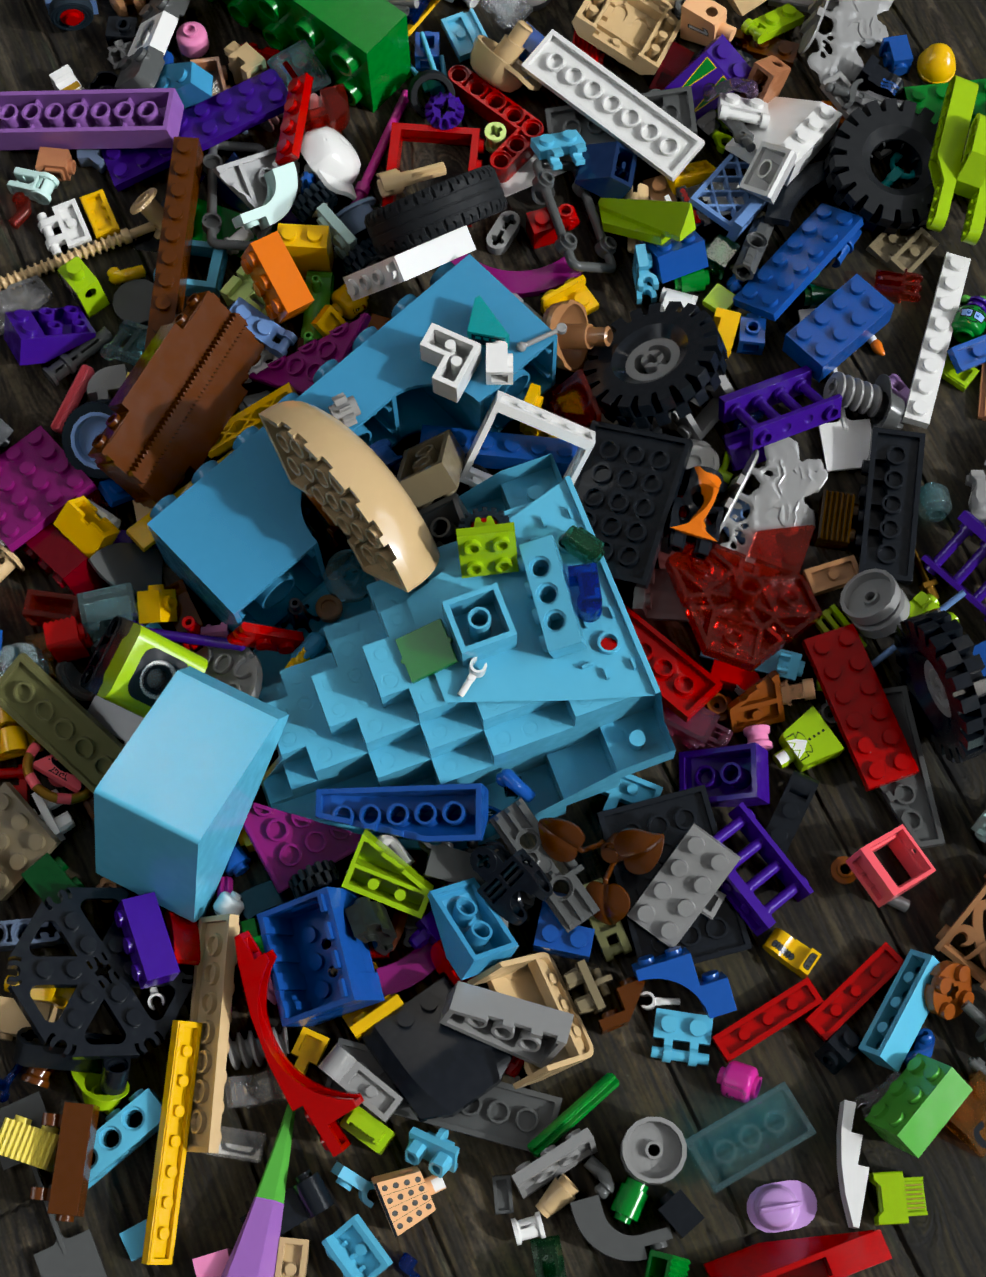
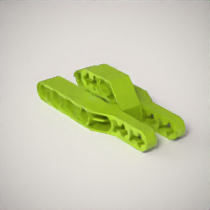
M954 75L946 90L928 163L934 194L926 228L938 233L942 231L949 215L953 194L955 193L970 199L961 241L974 246L980 239L986 218V115L978 113L970 126L979 84Z

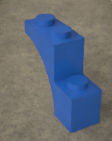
M674 946L664 951L665 954L656 957L652 954L638 958L637 963L631 964L633 973L638 981L665 979L688 988L698 997L704 1012L710 1019L737 1010L728 977L722 971L711 970L701 975L702 978L698 979L691 953L686 947Z

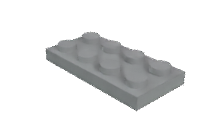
M694 823L627 916L670 948L677 946L741 857Z

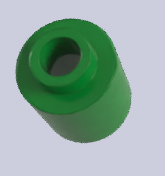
M704 268L672 280L673 289L685 293L704 291L705 286L710 284L709 272L704 270Z
M627 1177L625 1183H621L610 1208L615 1212L613 1218L627 1225H630L631 1220L638 1222L649 1196L646 1194L649 1187Z

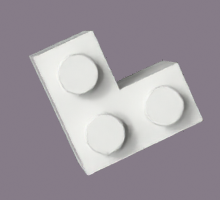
M432 323L420 343L421 360L437 367L432 376L433 393L458 403L482 359L481 344Z

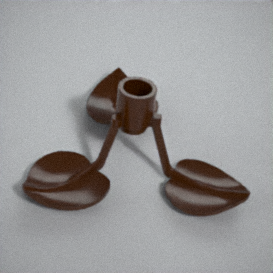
M543 818L538 822L542 846L545 852L556 861L570 862L577 856V851L585 853L601 848L602 858L609 863L603 883L591 881L585 888L600 909L593 916L607 925H615L623 919L630 909V897L622 886L615 883L608 884L611 873L617 862L623 860L626 869L631 873L645 874L651 871L661 857L664 846V834L627 828L619 833H613L606 841L600 839L597 843L581 847L585 841V834L574 823L559 818Z

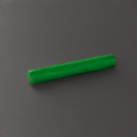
M606 1073L537 1135L527 1146L534 1157H541L540 1153L545 1148L554 1145L614 1091L620 1084L613 1073Z

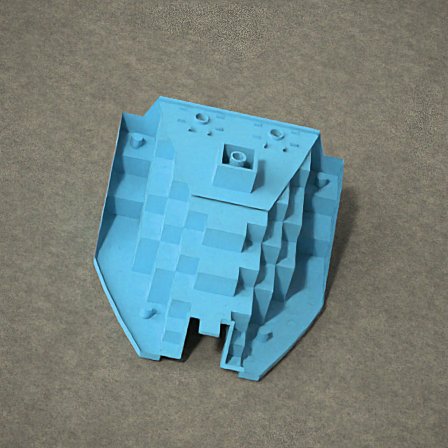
M552 453L502 470L459 497L467 511L473 514V509L475 508L478 511H482V507H487V510L491 511V508L494 507L497 508V513L502 510L505 516L508 515L510 523L514 522L517 556L521 555L520 544L552 534L558 544L587 649L555 659L548 651H543L539 635H542L543 631L541 624L536 625L532 614V608H536L533 598L529 599L524 582L528 581L526 571H521L519 563V572L462 578L458 543L454 541L437 547L440 558L435 570L420 585L407 593L382 580L376 581L374 576L363 571L357 557L354 556L301 601L304 606L305 604L309 605L307 611L316 617V602L324 595L330 594L338 597L343 606L342 616L337 621L328 623L329 626L323 627L326 622L322 620L317 622L310 619L309 626L312 632H318L323 627L327 640L325 648L318 656L285 669V666H287L291 659L290 654H280L270 650L259 651L256 648L253 650L261 663L263 672L262 690L258 699L290 714L276 746L279 756L265 772L261 782L268 807L362 835L365 830L364 828L316 818V789L482 783L489 790V805L502 811L520 799L519 796L517 799L506 797L504 787L499 786L496 782V775L502 772L503 769H511L518 776H521L522 781L535 792L534 799L526 803V805L539 822L543 818H555L566 814L567 805L619 787L622 777L674 758L676 748L664 722L661 690L571 477L567 476L562 479ZM568 537L575 542V545L570 549H564L559 545V541L562 538ZM540 567L537 570L536 576L545 575L549 567ZM548 593L544 597V602H552L556 598V593ZM289 614L276 626L277 628H282L281 624L286 622ZM442 619L448 637L453 639L451 644L459 662L416 683H412L406 666L401 663L402 656L395 639L433 621ZM556 619L552 623L551 629H560L564 624V619ZM289 624L283 629L293 630V626ZM305 628L298 629V631L303 632L304 638L309 634ZM604 638H612L616 641L617 646L613 650H606L601 646L600 642ZM478 657L473 668L481 670L485 663H487L485 675L481 678H476L465 696L461 697L457 693L467 679L470 661L472 658ZM491 823L486 825L483 840L478 841V846L501 838ZM369 830L376 837L383 835L380 832ZM397 838L406 850L422 851L418 841ZM467 841L450 842L454 844L455 849L465 851V848H468ZM430 842V844L439 845L441 842Z

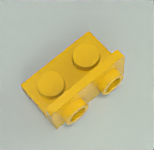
M584 275L568 279L563 286L556 290L551 289L547 291L541 298L540 310L543 315L546 309L554 303L567 300H575L583 304L587 315L599 309V303L586 286Z

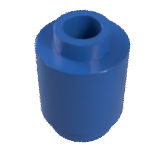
M238 840L224 870L228 876L235 875V877H239L250 868L251 858L239 844Z

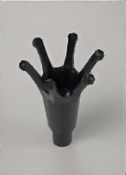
M292 598L287 609L289 617L285 623L281 624V627L286 628L291 624L294 631H298L299 628H305L308 633H311L310 619L317 622L321 619L307 611L309 609L308 604L304 606L298 598Z

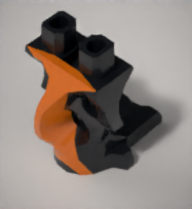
M705 466L685 469L679 495L683 494V496L675 498L664 537L668 538V550L677 553L682 552L685 543L694 546L692 552L694 558L705 560L709 552L718 543L724 508L720 506L714 507L713 504L717 496L725 493L729 484L724 481L722 474L717 470ZM693 498L703 501V504H696ZM683 507L686 517L680 516L679 509ZM708 514H711L714 518L712 525L705 523Z

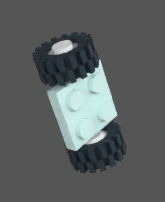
M317 181L316 184H311L309 189H304V193L298 195L299 199L293 202L294 205L291 207V212L303 225H316L318 223L319 225L329 226L331 241L335 246L334 250L344 260L341 263V268L347 275L383 260L377 256L370 237L366 241L362 240L358 245L357 238L333 213V207L337 205L339 198L334 192L325 187L322 181Z

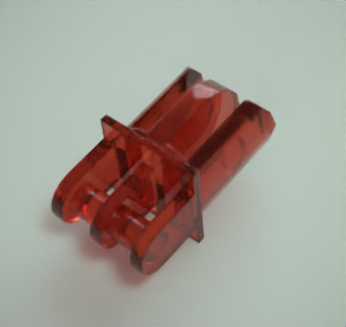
M878 269L876 270L874 288L883 296L898 298V303L901 300L918 302L921 299L919 292L922 290L920 282L923 281V276L907 272V269H905L904 273Z

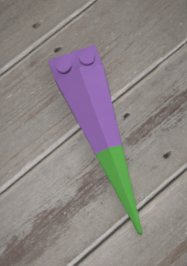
M289 1103L255 1197L221 1277H275L295 1111H292Z

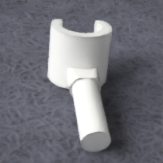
M474 657L470 661L467 679L457 693L461 697L465 696L476 678H481L485 675L487 663H485L481 670L473 668L478 657Z
M149 987L150 996L147 1001L149 1008L155 1010L152 1003L155 996H159L162 1000V1005L165 1006L166 997L158 992L157 987Z
M648 991L640 994L641 997H652L650 1005H640L644 1010L649 1011L654 1009L655 1006L680 1005V998L655 997L653 993Z

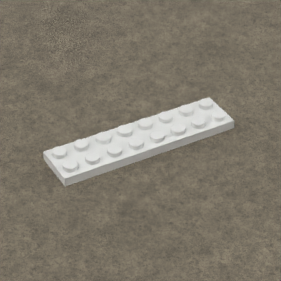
M554 29L547 34L521 65L524 72L618 142L627 146L634 154L672 182L705 145V141Z

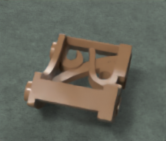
M985 883L951 927L945 924L935 937L939 939V942L934 949L938 952L941 951L953 962L968 966L971 971L970 975L981 983L980 987L986 991V972L970 960L978 955L986 969V940L983 931V911L986 910V899L982 900L986 895ZM972 912V926L961 925ZM957 934H964L966 937L965 943H962L960 947H968L974 943L975 950L969 955L964 956L950 944Z

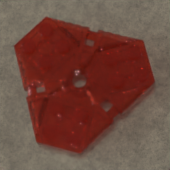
M688 544L682 552H676L668 557L665 563L666 570L677 591L676 593L680 598L681 605L687 609L685 614L693 633L696 635L695 638L702 654L750 672L781 650L785 643H790L799 634H802L819 621L823 614L804 575L757 558L754 564L745 561V554L718 544L709 552L705 560L694 558L692 556L694 546Z

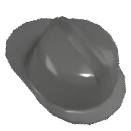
M881 374L874 384L879 385L882 389V402L877 414L871 417V429L878 427L901 430L904 427L902 418L905 412V401L892 392L889 376Z

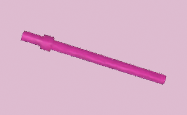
M404 89L366 171L361 181H358L354 188L357 198L354 201L352 200L350 204L368 196L371 189L370 183L390 142L392 122L399 123L409 101L408 90Z

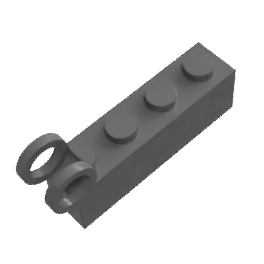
M418 841L420 849L428 854L422 876L429 882L448 886L475 878L480 887L485 883L470 864V856L475 849L465 848V851L455 849L454 844L450 842L432 845ZM521 891L523 908L529 910L534 905L535 897L529 900L525 895L526 892Z

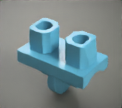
M413 1126L409 1132V1142L405 1150V1161L415 1166L422 1159L429 1161L428 1170L431 1174L441 1178L447 1171L455 1173L457 1170V1158L460 1148L455 1146V1142L448 1140L449 1130L445 1128H440L437 1134L431 1131L425 1132Z

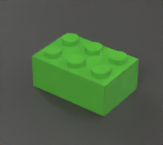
M918 1053L908 1062L906 1069L898 1079L891 1083L889 1090L871 1108V1112L864 1120L885 1142L919 1158L973 1089L953 1067Z

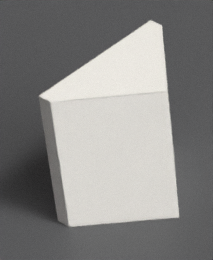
M762 141L739 188L774 204L797 160L795 151Z

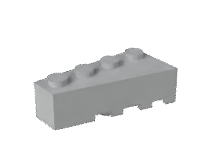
M457 981L447 995L439 1023L539 1068H543L567 1044L574 1014Z

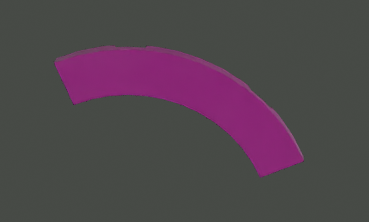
M467 254L459 258H456L450 262H452L454 265H457L461 260H463L467 256ZM565 257L542 268L527 271L500 270L480 263L511 293H516L521 298L539 296L540 293L551 289L556 290L563 286L568 279L583 275V272L571 269Z
M427 943L420 949L413 950L397 962L375 969V972H378L384 997L389 994H397L414 986L436 969L431 959L432 945L430 943Z

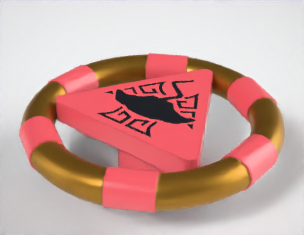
M36 740L31 743L24 753L22 763L23 774L31 790L47 801L67 805L82 802L93 795L87 787L80 791L81 782L53 755L46 756L33 763L34 758L43 746ZM33 769L47 776L53 786L66 787L75 793H55L48 790L41 784Z

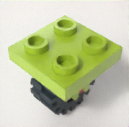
M482 507V511H478L475 508L473 509V514L467 512L465 518L462 517L460 519L459 529H456L462 578L519 572L514 522L510 523L508 515L505 516L502 510L497 513V508L494 507L491 508V511H488L487 507Z

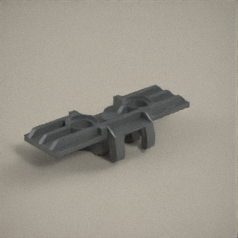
M522 798L489 819V822L512 855L523 848L520 844V837L527 833L532 834L536 839V845L532 849L524 850L543 870L551 883L552 889L553 884L558 881L568 884L569 892L566 896L560 897L553 892L545 901L567 933L600 911L595 901L576 876L585 868L582 864L578 865L574 859L570 862H563L569 872L565 875L560 873L541 846L538 820ZM525 893L529 900L535 897L533 894Z

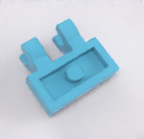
M576 129L543 134L530 139V147L538 159H547L553 171L562 169L563 164L560 162L559 157L569 154L575 166L585 164L582 152L587 150L586 142Z
M637 244L634 249L632 274L636 291V304H642L643 295H649L651 303L657 302L656 290L659 289L657 276L650 272V268L653 267L652 255L647 253L645 244Z
M632 774L620 779L619 787L601 793L608 797L603 811L617 808L619 802L628 805L659 797L663 787Z

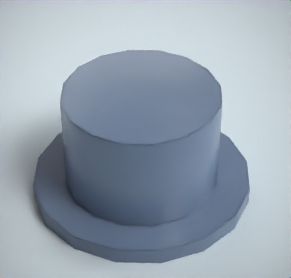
M373 196L363 198L335 214L357 240L368 235V229L364 223L365 215L373 211L372 206L376 203V199Z

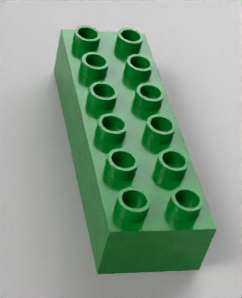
M221 0L227 5L228 11L234 20L241 26L248 27L252 23L259 28L270 47L280 50L282 53L287 49L297 56L298 59L301 56L307 59V73L314 79H319L321 76L327 78L334 84L335 91L339 90L340 98L351 106H355L359 102L374 113L412 76L407 15L387 0Z

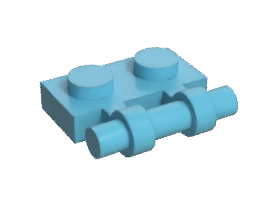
M656 1008L652 1038L664 1041L663 1047H651L650 1057L662 1059L661 1062L670 1063L672 1060L686 1062L687 1066L696 1067L697 1064L708 1066L709 1054L698 1053L699 1045H711L713 1018L710 1019L707 1015ZM673 1041L689 1043V1051L672 1049Z

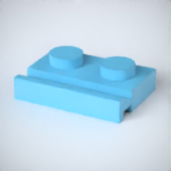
M470 8L466 13L462 11L441 19V26L460 62L470 59L473 42L478 35L488 37L473 8Z

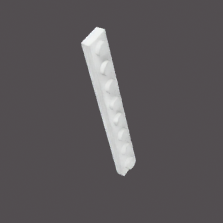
M949 252L944 257L902 418L903 423L927 429L930 424L947 350L953 333L951 323L959 309L971 261L970 258Z

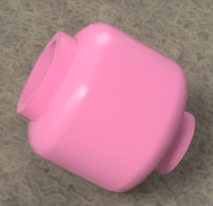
M189 21L183 23L178 28L176 39L180 52L185 57L199 58L207 53L209 39L206 29L201 23Z

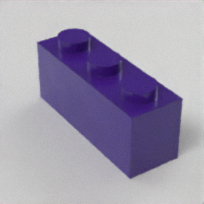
M155 892L121 900L114 912L116 925L122 928L124 934L123 947L127 955L130 954L133 963L131 965L133 979L139 982L141 989L174 981L180 973V969Z

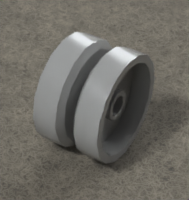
M876 568L864 570L850 579L841 592L840 604L842 610L854 623L858 632L868 638H883L895 633L897 625L901 621L906 620L910 614V603L906 594L899 587L895 578L886 570Z
M648 1116L636 1121L626 1131L620 1144V1159L625 1171L634 1180L644 1185H660L670 1181L682 1170L687 1158V1143L682 1131L673 1122L662 1117ZM649 1146H657L659 1148L657 1156L649 1154Z

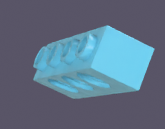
M551 534L520 544L521 555L517 556L521 571H526L528 581L524 582L529 599L533 598L536 608H532V614L536 625L541 624L543 634L539 635L543 651H548L555 659L587 649L556 540ZM540 567H549L545 575L536 576L537 570ZM550 592H555L556 598L550 603H545L544 597ZM556 619H564V624L560 629H551V625Z
M141 1088L128 1099L130 1103L122 1110L117 1108L105 1118L107 1122L96 1130L93 1150L96 1159L91 1166L88 1189L159 1131L162 1101L152 1089L147 1088L144 1091ZM135 1112H141L143 1116L142 1123L138 1127L132 1128L130 1117ZM117 1131L119 1142L116 1146L110 1148L106 1142L107 1136L111 1132Z

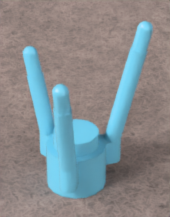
M421 31L420 37L431 70L439 71L436 69L425 34ZM440 55L441 73L447 77L444 55ZM411 64V72L415 76L419 72ZM428 80L422 84L425 93L430 92L433 96L438 95L439 92L445 93L444 86L436 80Z

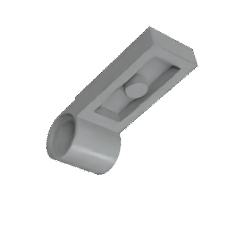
M338 1044L332 1048L318 1066L320 1070L347 1092L360 1093L364 1099L362 1104L385 1123L404 1100Z

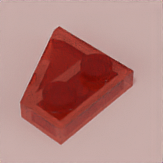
M806 525L757 531L747 557L798 575L815 526Z

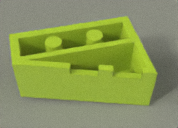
M365 829L341 887L422 919L429 902L428 893L433 890L434 885L369 830Z

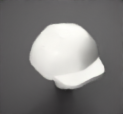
M328 126L307 131L303 135L300 151L307 162L303 166V172L314 173L316 182L322 181L324 186L330 191L347 196L354 201L357 195L353 182L359 174L361 162L351 143L342 134ZM303 172L298 176L300 194V189L302 186L301 177L303 176Z

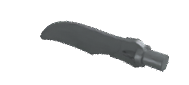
M731 119L722 120L733 134L736 143L740 144L748 152L755 150L754 134L748 130L745 122Z

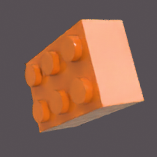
M278 231L249 244L240 257L242 259L241 266L247 275L250 274L257 296L263 298L268 317L279 325L302 314L313 303L314 298Z

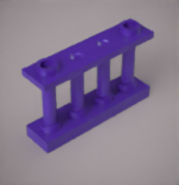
M806 365L720 396L718 418L723 423L738 418L749 428L750 449L753 451L840 418L842 396L837 394L824 399L811 387L812 370ZM804 394L813 404L802 407L793 398ZM782 402L791 412L780 415L771 406ZM760 410L770 420L758 423L749 414Z
M964 510L957 518L962 522L959 526L961 529L934 558L927 554L921 559L925 562L923 567L933 576L939 574L958 592L963 589L967 594L964 597L986 616V604L982 602L986 597V581L974 594L962 584L986 557V526L968 510ZM975 533L982 539L981 547L952 576L942 567L943 563L969 535L972 537Z
M742 802L728 813L733 821L713 835L715 839L723 843L740 829L750 842L737 853L741 859L719 889L726 895L728 901L754 934L759 936L776 923L772 913L792 897L797 902H800L814 891L809 886L808 880L798 872L758 822L753 811ZM758 852L768 865L748 882H744L736 872V868ZM776 874L786 888L763 905L755 896L754 891Z

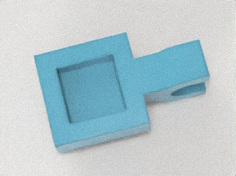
M336 1161L330 1171L338 1176L335 1182L348 1191H351L353 1186L357 1188L360 1201L369 1208H372L374 1203L367 1198L369 1190L375 1189L372 1181H367Z

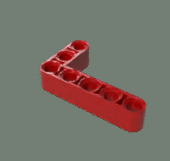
M454 65L448 71V79L452 82L455 89V97H459L464 105L489 123L500 122L506 128L508 138L490 156V166L495 169L500 183L507 182L535 154L530 147V139L544 134L543 123L467 67Z

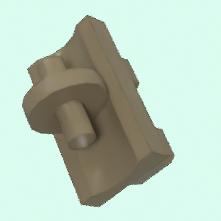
M585 959L577 962L574 968L565 973L562 978L568 990L581 985L586 994L574 999V1005L578 1014L583 1015L594 1012L596 1015L603 1012V1009L606 1007L598 988H600L603 997L611 994L607 984L614 979L611 974L603 976L598 967L592 970L595 977L594 981Z

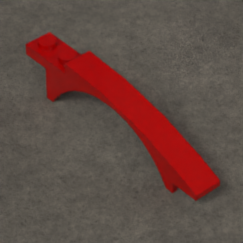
M245 931L234 937L237 961L249 1013L268 1065L292 1111L301 1106L304 1107L305 1117L309 1124L315 1126L319 1132L323 1148L331 1152L332 1156L335 1157L351 1145L337 1119L358 1107L364 1099L360 1093L337 1091L312 1081L295 1068L282 1052L271 1029L267 1010L268 982L277 955L273 949L262 954L250 932Z

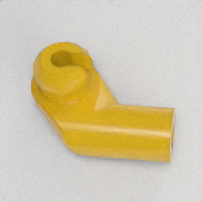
M138 265L120 270L118 267H111L107 275L112 284L118 285L130 280L143 278L146 276L143 265Z

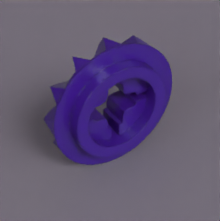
M439 92L438 95L431 96L425 105V116L433 127L440 130H449L459 125L462 121L464 105H462L459 97L453 96L451 92L448 94ZM448 104L449 111H446L443 118H441V110L438 108H443L444 105Z

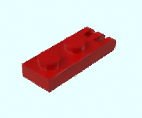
M243 622L227 636V640L230 644L252 647L259 651L270 650L280 654H290L304 641L303 632Z

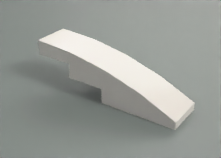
M844 1100L840 1102L836 1133L837 1172L840 1196L848 1228L857 1229L860 1227L869 1167L858 1165L863 1135L851 1132L856 1102Z

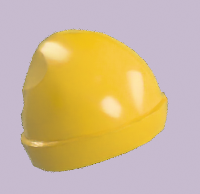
M934 43L926 48L918 57L917 73L923 82L927 84L947 83L955 74V56L947 44Z

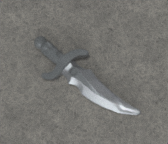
M857 79L849 88L838 84L833 85L832 83H827L824 87L826 92L847 98V104L842 107V110L849 109L854 104V101L864 105L877 100L880 106L883 100L888 98L870 90H857L858 85L863 82V79ZM897 99L898 107L902 105L904 100Z

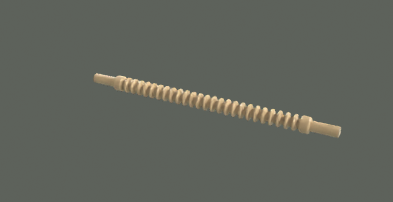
M150 222L132 229L124 228L120 230L119 234L114 232V236L107 235L106 239L101 237L100 241L94 240L93 244L87 242V246L80 245V249L74 247L72 252L67 250V254L61 252L59 257L54 255L53 259L47 258L46 262L40 260V264L33 263V267L27 265L25 270L23 268H20L19 272L14 270L12 275L6 273V277L0 275V293L3 288L8 290V286L14 288L16 283L21 285V281L27 283L29 278L34 280L35 276L40 278L42 273L48 275L50 270L55 272V268L61 267L74 257L78 256L80 259L85 258L87 260L89 255L95 257V253L101 255L102 250L108 252V248L115 249L116 245L121 247V243L127 245L132 243L133 239L156 231V229Z

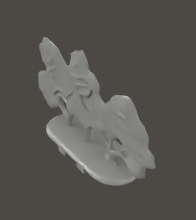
M829 0L812 1L807 11L811 16L802 24L800 29L803 37L798 53H804L810 47L814 38H816L819 51L813 52L808 56L807 62L810 69L818 73L821 84L840 71L849 82H854L864 67V63L856 49L859 45L866 49L875 46L876 42L881 44L883 38L889 36L886 26L878 20L877 15L884 11H889L894 0H838V6L831 12L826 10ZM825 15L832 19L833 29L830 33L823 35L818 30ZM832 36L834 39L830 41L827 37ZM823 40L830 44L832 48L831 54H828L825 50L826 44L823 43ZM821 51L824 52L826 56L825 58H822L820 56Z
M790 437L764 446L767 459L766 464L758 469L754 467L759 457V451L756 449L750 456L741 474L731 480L727 489L731 491L730 496L719 504L720 507L724 508L720 532L726 526L729 530V541L717 546L713 554L716 562L725 567L727 579L735 581L744 577L749 581L760 579L764 575L771 576L781 571V552L776 545L774 537L779 533L789 537L797 534L800 529L807 531L816 528L814 510L805 504L804 497L820 491L828 479V472L824 469L821 459L800 461L798 442ZM770 470L773 472V475L770 477L764 473ZM750 474H753L759 481L760 486L747 496L742 493V490ZM740 499L748 503L751 509L745 520L735 522L729 516L737 500ZM741 524H748V527L743 529ZM735 529L743 533L745 537L744 544L741 545L735 536H737L738 532ZM731 542L735 543L736 549L730 547Z

